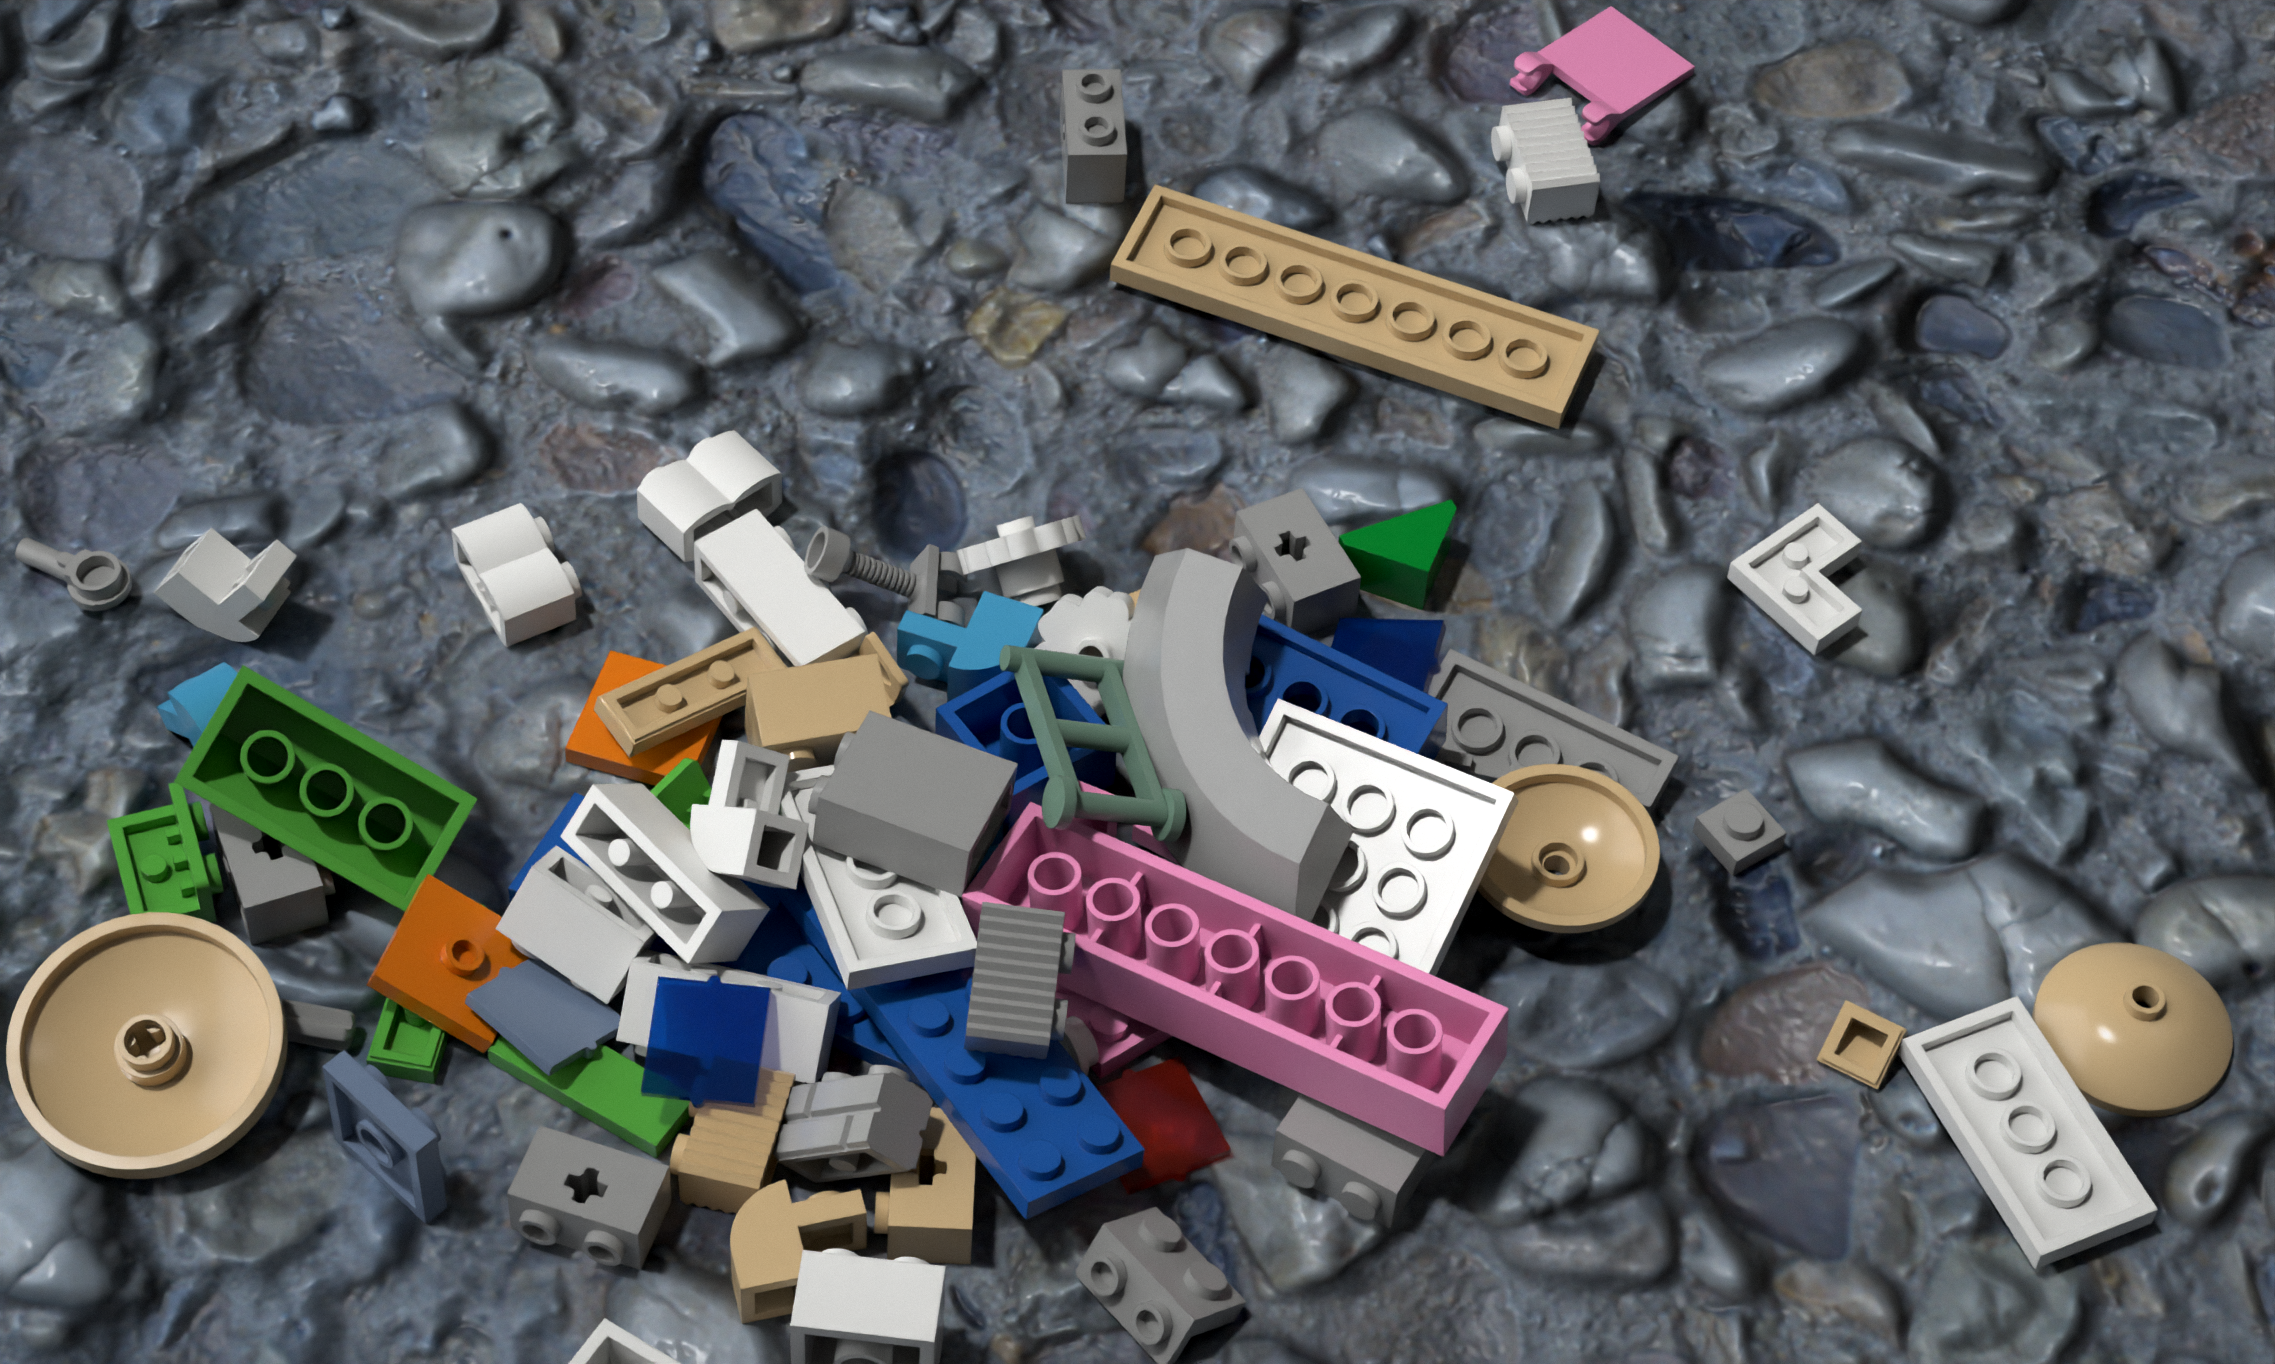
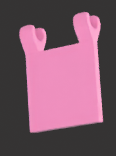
M1610 6L1540 51L1524 52L1516 57L1514 67L1520 73L1511 78L1509 85L1521 94L1528 96L1535 92L1551 73L1591 101L1583 108L1581 116L1587 123L1581 127V131H1584V138L1587 139V142L1595 146L1603 141L1619 122L1692 76L1695 66Z

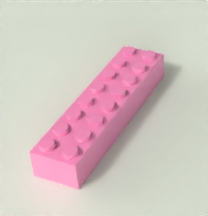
M1033 802L1028 804L962 895L963 910L976 938H978L982 902L1065 912L1063 932L1076 933L1071 974L1058 973V985L1443 1157L1507 1055L1509 1008L1075 820H1072L1070 826L1065 830L1050 829L1044 823L1042 806Z

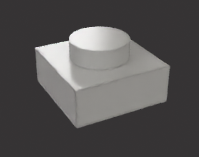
M1747 789L1698 815L1692 831L1732 876L1783 848L1787 835L1786 831Z

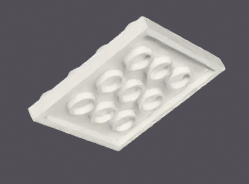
M1278 698L1259 736L1269 763L1274 771L1287 782L1304 793L1328 803L1354 831L1311 923L1436 976L1517 806L1518 799L1515 793Z

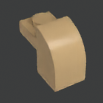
M782 1180L760 1189L743 1204L734 1219L730 1235L732 1284L742 1324L792 1314L803 1250L823 1252L832 1248L849 1251L866 1248L867 1212L860 1189L844 1193L823 1191L810 1196L805 1201L792 1203L787 1182Z

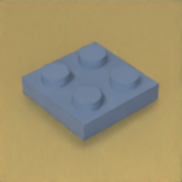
M343 1050L322 1066L335 1140L419 1219L428 1224L447 1208L443 1181L446 1171L440 1160L438 1142L441 1140L440 1132L432 1119L418 1107L409 1110L395 1097L391 1084L376 1067L368 1064L363 1068Z

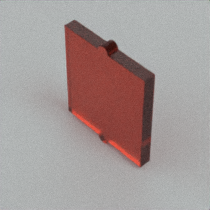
M1179 1056L1138 1072L1127 1069L1123 1071L1122 1078L1096 1087L1145 1149L1142 1167L1119 1177L1128 1195L1172 1178L1179 1182L1184 1181L1188 1172L1230 1156V1146Z

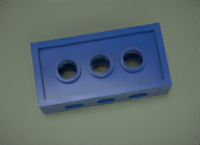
M1261 614L1252 645L1249 675H1245L1247 706L1253 715L1258 737L1279 698L1431 760L1436 758L1446 741L1447 703Z

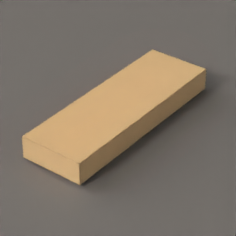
M755 626L598 696L594 711L630 758L746 705L748 674L784 669L787 666Z

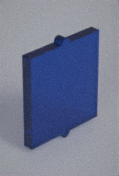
M1340 618L1331 648L1428 694L1433 674H1437L1441 670L1438 656L1446 632V625L1444 620Z
M716 975L709 977L708 981L658 976L641 1086L642 1096L691 1101L695 1108H702L705 1102L755 1107L772 993L771 988L722 983L721 979Z

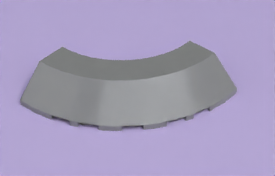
M1189 548L1155 555L1139 593L1128 633L1123 666V684L1161 789H1179L1185 798L1186 819L1183 831L1176 841H1164V843L1183 868L1311 922L1354 831L1328 803L1304 793L1276 773L1269 763L1258 737L1253 715L1247 706L1245 675H1249L1252 645L1268 596L1242 566Z

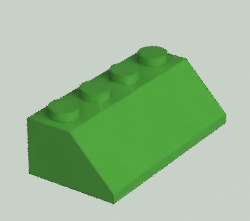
M242 665L174 780L178 785L404 912L427 874L433 876L478 799Z

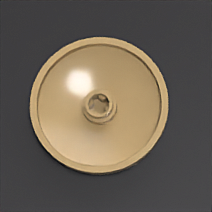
M169 912L131 914L97 924L76 935L53 952L30 978L17 1001L8 1029L6 1064L9 1081L14 1097L34 1131L61 1157L81 1168L109 1177L124 1179L165 1177L182 1173L216 1158L231 1148L257 1123L275 1095L283 1075L288 1046L287 1022L279 993L266 967L258 956L235 935L216 924L184 914Z

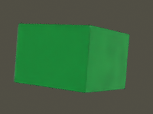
M1452 499L1339 535V544L1361 576L1359 590L1423 610L1451 547L1457 507Z

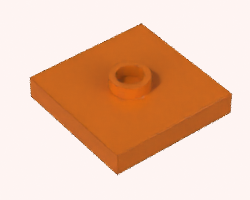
M610 650L565 747L566 762L656 786L684 758L698 761L701 767L723 715L629 758L594 711L597 697L668 665Z
M427 874L415 892L366 985L473 1048L485 1053L492 1045L498 1032L465 1004L466 997L471 991L496 978L500 968L508 967L512 969L528 960L529 957L519 952L512 944L511 939L495 929L502 918L500 915L432 875Z

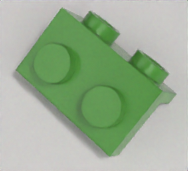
M174 782L168 784L172 801L171 805L107 820L130 915L148 912H169L200 918L208 922L217 921L212 895L224 892L215 853L202 856L198 842L209 840L207 824L200 801L187 803L184 788Z

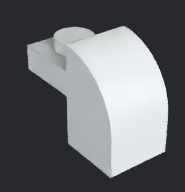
M210 528L184 551L154 591V594L189 622L201 629L231 641H252L261 635L291 592L287 589L290 581L283 574L297 555L279 540H275L251 560L213 528Z
M722 740L709 804H692L690 818L692 845L708 870L768 887L796 889L809 823L778 815L790 759L789 755L741 741Z

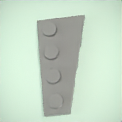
M1452 649L1448 651L1425 690V693L1448 704L1446 741L1434 761L1486 782L1492 783L1509 772L1533 765H1573L1596 771L1616 781L1631 792L1644 806L1648 814L1651 815L1678 766V755Z

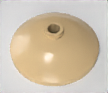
M1541 764L1520 768L1507 773L1491 783L1514 792L1518 799L1517 806L1477 888L1481 895L1501 913L1535 929L1556 933H1581L1601 929L1622 920L1632 913L1647 897L1658 870L1660 859L1659 839L1654 823L1644 806L1622 785L1596 771L1565 764ZM1556 870L1561 872L1563 875L1552 874L1548 871Z
M2115 942L2097 944L2080 949L2062 959L2050 970L2043 980L2034 1002L2032 1019L2086 1101L2109 1112L2132 1117L2149 1118L2185 1111L2197 1105L2213 1092L2220 1083L2231 1058L2233 1048L2232 1026L2228 1012L2217 992L2190 965L2152 947ZM2136 1002L2143 1003L2150 1008L2141 1007Z

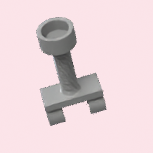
M826 526L820 527L814 534L805 556L804 569L806 574L828 582H834L841 573L891 592H896V594H901L904 597L907 596V610L965 628V611L961 606L948 601L936 602L937 594L945 596L957 594V580L967 583V574L963 575L957 553L939 552V547L928 544L910 564L909 572L850 549V537L847 534Z

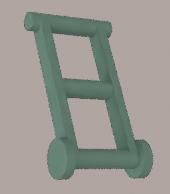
M1004 645L999 658L1000 668L1002 671L1014 673L1049 777L1042 799V816L1045 825L1050 829L1065 830L1070 826L1073 818L1151 826L1153 836L1158 841H1176L1180 837L1185 824V798L1179 789H1161L1123 684L1124 660ZM1042 676L1096 683L1111 725L1056 719ZM1066 747L1121 753L1136 798L1082 792Z

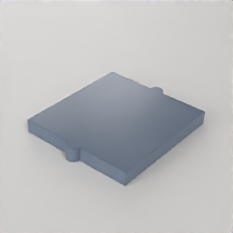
M529 958L512 969L508 967L500 968L496 978L468 993L465 1000L467 1006L548 1076L580 1057L592 1058L596 1047L617 1036L620 1015L590 992L575 987L569 978L541 959Z

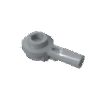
M28 537L23 538L16 548L15 556L18 561L66 581L73 603L82 609L89 611L110 609L126 599L132 589V577L127 565L112 553L106 551L91 552L85 549L73 555L68 552H60Z

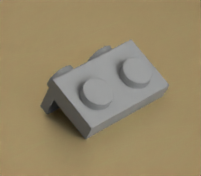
M1157 1207L1104 1223L1076 1268L1077 1278L1157 1364H1174L1191 1337L1234 1322L1246 1304L1244 1298L1227 1282L1224 1273L1218 1267L1209 1263L1184 1237L1179 1226L1172 1219L1165 1216Z

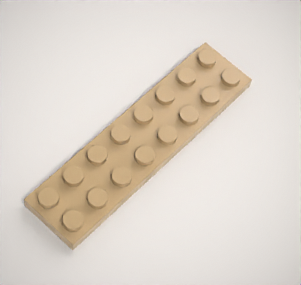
M1154 184L1126 235L1110 268L1111 281L1559 429L1594 353L1600 331Z

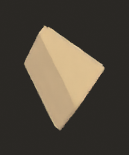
M1845 1000L1816 1060L1878 1090L1899 1052L1902 1040L1907 1037L1908 1031L1885 1018Z

